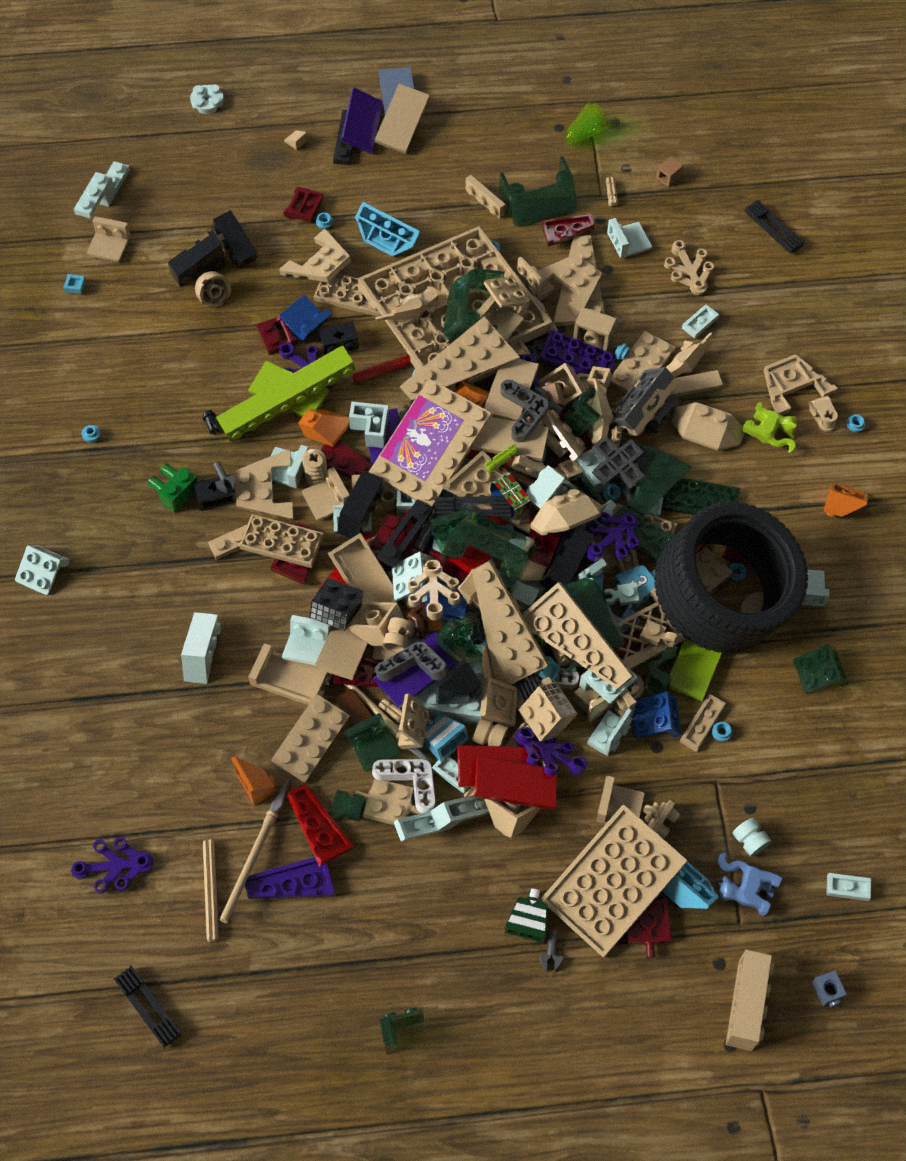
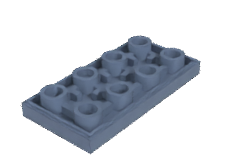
M411 67L379 70L385 115L398 84L414 89Z

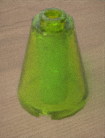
M591 101L586 103L564 132V140L568 145H578L606 131L610 127L609 120L606 121L604 118L606 114L596 103L590 104Z

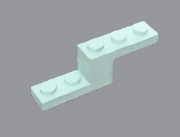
M114 161L106 175L95 172L76 204L74 213L91 219L99 204L109 207L130 171L129 165Z
M472 795L443 802L430 812L398 819L394 822V825L402 842L449 830L463 820L490 813L485 799L476 798Z

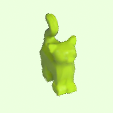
M759 402L755 407L756 412L753 418L761 421V424L755 425L754 421L747 420L742 431L756 437L762 443H767L774 447L788 445V452L790 454L795 452L797 445L793 440L785 438L778 441L774 437L778 429H781L794 439L797 418L795 416H782L776 411L763 408V403Z

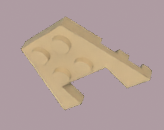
M323 229L314 238L315 243L322 246V248L303 266L289 260L279 271L283 276L292 274L296 278L305 276L309 280L329 282L351 262V258L329 232Z
M577 254L536 271L542 278V286L551 278H554L578 295L568 306V309L578 316L582 307L585 308L588 305L589 299L602 277L601 271Z
M796 354L764 367V375L773 411L781 415L791 410L790 405L784 398L785 395L812 384L821 397L837 393L838 388L834 384H829L823 375L815 373L812 370L813 368Z
M285 450L235 470L237 508L270 514L274 517H283L291 521L294 520L292 502L274 503L272 470L291 466L290 450Z

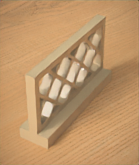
M658 602L600 632L602 636L607 633L615 636L613 644L609 643L614 651L618 650L625 653L622 661L630 670L671 649L661 642L657 647L632 637L634 629L640 631L644 629V627L635 625L637 617L645 618L646 623L648 620L659 623V625L669 626L671 631L677 634L674 647L686 639L682 636L683 634L678 633L676 628L670 624V621L667 620L665 613L660 608L661 604L659 605ZM656 607L661 613L660 619L651 616L652 609ZM622 625L631 627L629 636L619 633ZM618 637L628 640L626 649L616 646ZM631 641L641 644L638 652L629 650Z

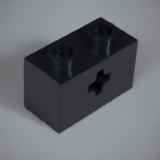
M353 321L319 328V337L324 355L342 345L346 351L359 349L358 336Z
M219 476L193 483L200 511L236 503L235 491H233L231 484L225 482L227 493H224L216 487L215 482L220 481Z

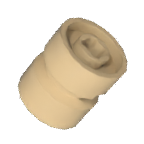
M391 618L387 627L389 633L385 634L383 647L394 653L407 648L410 644L408 638L412 637L414 624L402 618Z
M482 717L475 730L473 742L481 745L488 743L489 746H503L509 727L501 724L494 726L493 721Z

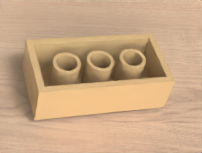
M745 950L739 960L726 1039L727 1046L752 1051L763 1040L764 1027H761L763 1019H766L768 1006L764 1005L766 997H769L771 985L767 983L774 969V963H771V955Z

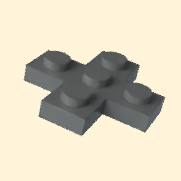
M605 436L592 447L591 450L603 461L593 469L592 474L604 486L618 476L631 489L645 476L633 464L644 452L631 439L618 449Z

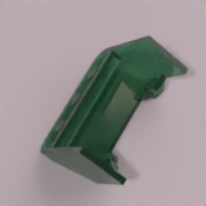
M563 156L560 157L559 172L556 174L557 183L526 191L520 183L508 184L504 173H500L499 192L516 226H528L539 223L541 220L569 215L577 210L573 175Z
M476 268L450 284L443 335L447 340L455 341L480 320V315L477 312L467 310L470 289L488 291L484 281L503 278L505 271ZM492 325L496 330H498V325Z
M585 577L563 585L613 650L616 651L621 648L625 642L624 634L597 581L593 578ZM576 662L565 670L568 673L583 671L586 668Z

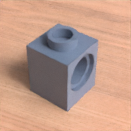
M836 970L818 976L812 982L822 1007L830 1005V1008L843 1003L842 1000L847 994ZM825 987L833 988L835 995L828 994Z

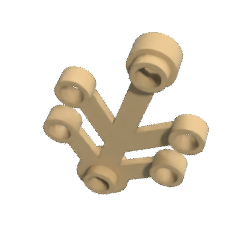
M677 240L672 245V253L680 256L684 266L675 263V259L672 257L665 259L664 266L667 269L675 270L671 274L673 282L687 285L693 294L702 295L707 290L708 285L705 281L709 274L713 272L714 264L712 262H705L703 272L698 277L697 271L702 261L706 259L707 251L699 249L692 265L685 252L686 244L682 240ZM682 273L690 276L691 279L682 277Z
M429 560L423 567V573L408 582V591L414 593L408 596V604L411 607L419 606L420 599L430 592V603L426 607L427 616L431 620H439L443 615V608L438 603V592L448 598L449 604H459L460 594L453 592L458 590L459 580L444 573L438 561ZM429 578V582L420 589V584ZM437 578L446 582L447 587L437 582Z

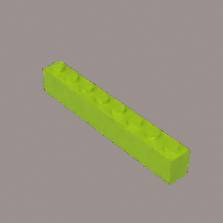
M342 345L216 418L229 441L239 439L247 431L256 429L258 425L272 420L277 414L288 411L296 403H302L312 394H318L328 385L331 386L342 377L351 375L356 370L354 362Z

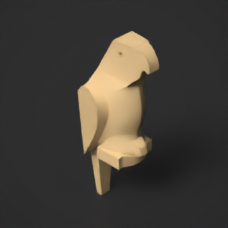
M427 286V290L422 294H413L405 298L393 297L395 312L375 317V320L394 319L395 321L420 317L429 306L438 300L437 291L434 287Z
M709 333L698 344L686 340L683 342L681 352L666 366L674 377L682 373L692 372L705 353L704 349L711 340L712 333Z
M594 378L596 395L594 398L585 401L584 406L587 408L586 412L590 413V423L593 427V437L590 441L596 444L602 438L608 436L609 425L614 418L607 397L603 394L598 379Z

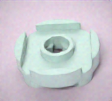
M215 84L195 86L190 97L192 107L198 109V112L202 114L214 113L224 103L223 93L219 86Z

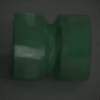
M337 790L333 799L331 816L343 818L347 815L348 820L360 822L365 808L366 796L359 794L350 796L346 791Z

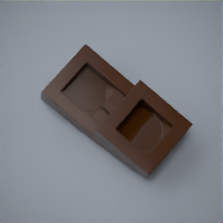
M352 689L334 699L338 707L350 715L348 719L357 732L375 721Z

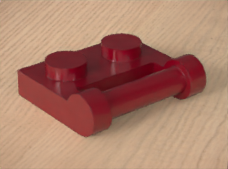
M296 187L294 196L288 208H285L283 215L289 219L293 217L312 223L324 199V193ZM304 196L300 206L297 210H295V207L299 202L300 198Z
M279 315L276 318L256 324L268 355L279 352L280 346L284 343H290L293 347L298 344L296 336H293L291 329ZM276 326H282L287 340H282Z

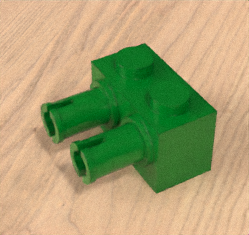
M165 463L161 467L160 473L170 480L165 484L156 476H152L153 480L149 479L147 485L158 492L161 504L176 513L195 493L193 483H197L198 479L196 475L184 467L177 471L168 463Z

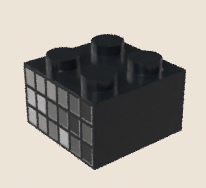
M327 578L311 601L309 618L346 631L347 626L361 608L363 590Z

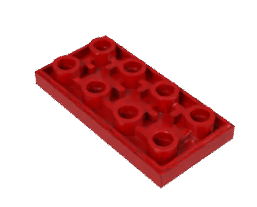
M458 746V787L475 788L476 759L478 757L530 765L526 761L528 753L525 747Z
M478 757L476 759L474 797L554 810L556 808L557 772L554 776H550L544 772L545 767Z

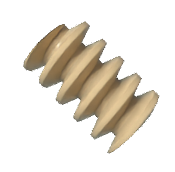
M318 449L307 450L302 456L303 469L307 484L313 486L325 481L326 477H328L326 456Z

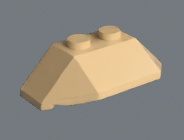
M698 402L677 406L671 420L672 425L675 426L683 439L717 451L734 446L739 447L745 434L742 431L743 426L732 414Z
M572 489L567 493L545 501L531 523V529L541 535H547L548 532L556 533L570 530L600 517L604 506L579 490Z

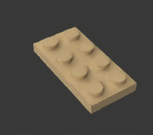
M644 331L612 374L610 385L627 393L644 370L663 367L675 351V346Z
M316 694L271 759V762L305 784L350 715Z

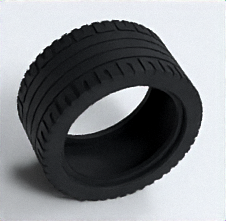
M731 501L710 505V507L704 508L691 518L661 552L655 568L656 574L654 575L655 592L658 597L659 605L661 604L660 608L678 633L683 634L682 636L686 639L688 638L693 644L696 643L697 646L704 647L709 651L713 650V652L718 653L742 652L761 643L794 616L806 596L808 568L806 566V559L803 557L804 553L800 549V544L797 543V539L794 535L792 536L791 531L785 527L786 525L783 522L778 521L777 517H773L771 513L765 512L762 508H756V506L748 505V503H732ZM719 544L739 552L753 565L763 586L764 602L761 612L744 613L732 610L717 601L707 591L699 577L696 566V552L699 545Z

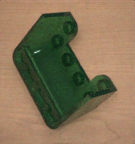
M471 512L454 529L442 552L444 562H447L449 557L453 559L461 558L470 545L504 562L499 575L504 584L510 586L509 593L514 594L535 554L536 544L531 538L477 512Z

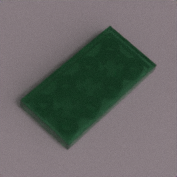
M666 475L661 510L696 515L699 511L713 504L730 501L732 503L738 502L740 488Z

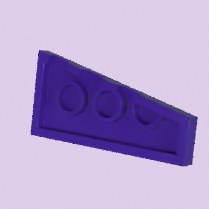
M315 857L249 875L245 883L248 899L335 896L327 863L319 867Z

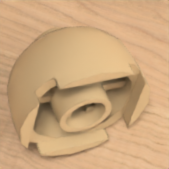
M210 271L203 273L198 278L195 284V293L202 304L209 308H216L223 305L222 301L229 298L231 284L225 276L218 272Z

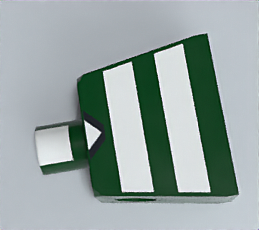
M529 889L527 898L518 897L506 923L505 933L544 943L547 904L539 902L541 891Z

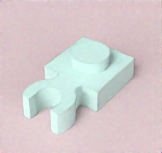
M637 582L617 585V591L613 589L604 590L605 595L613 596L611 599H606V605H612L616 601H620V606L640 603Z

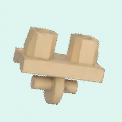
M671 800L667 803L663 802L661 805L655 802L653 806L646 805L643 809L647 814L644 820L649 822L648 826L662 839L667 836L670 830L663 825L664 820L672 824L680 815L673 808L675 803Z

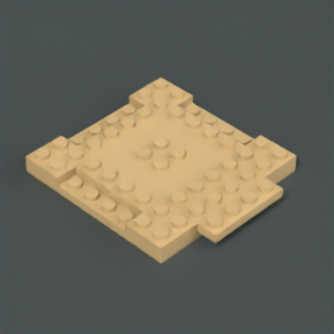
M480 226L358 278L359 289L375 312L378 311L381 316L395 312L393 297L405 298L413 294H422L427 290V286L436 289L438 300L429 306L420 317L395 321L394 319L385 320L409 354L410 362L417 372L475 324V313L491 296L484 285L485 280L513 276L530 300L523 315V322L506 341L518 355L531 354L524 343L550 332L552 328L550 318ZM499 367L468 379L466 382L470 385L497 373Z

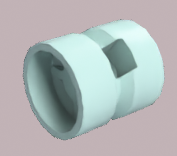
M754 817L743 822L732 833L739 842L744 843L743 848L750 857L760 853L772 842L764 831L760 832L761 826Z

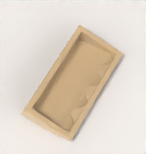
M361 533L328 553L346 584L363 590L361 606L364 602H397L394 599L393 584Z

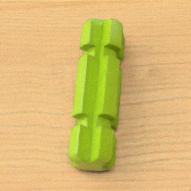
M511 444L507 447L508 450L504 449L493 457V460L486 462L485 468L488 472H493L497 469V466L500 467L510 460L511 456L517 455L519 453L518 448Z

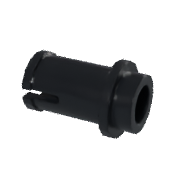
M212 410L205 411L202 419L206 422L209 433L212 435L216 434L214 429H216L217 433L220 432L221 429L216 420V413Z
M477 618L476 623V620L472 619V635L470 640L475 645H481L486 639L483 621L481 618Z

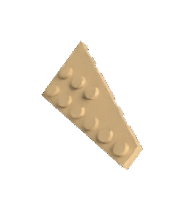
M591 235L574 237L569 257L577 254L596 268ZM598 283L585 308L605 315L600 284ZM564 285L561 288L553 325L555 326L575 325L578 318L577 314L568 309L569 303L578 295Z
M483 317L403 383L400 388L411 401H414L428 378L448 388L458 382L461 383L486 373L488 370L501 367L511 361H516L520 357L491 323Z
M482 450L448 480L442 488L458 497L493 496L490 492L491 483L505 474L498 466L493 472H488L485 468V463L492 459ZM531 501L529 509L514 520L509 516L499 518L530 534V508L533 507L538 510L540 508ZM472 503L481 509H492L491 503Z
M490 560L473 569L472 573L495 680L511 685L549 665L548 660L492 561Z
M558 582L522 614L533 634L538 635L545 642L569 658L574 659L581 666L589 669L614 688L620 689L634 677L561 583Z

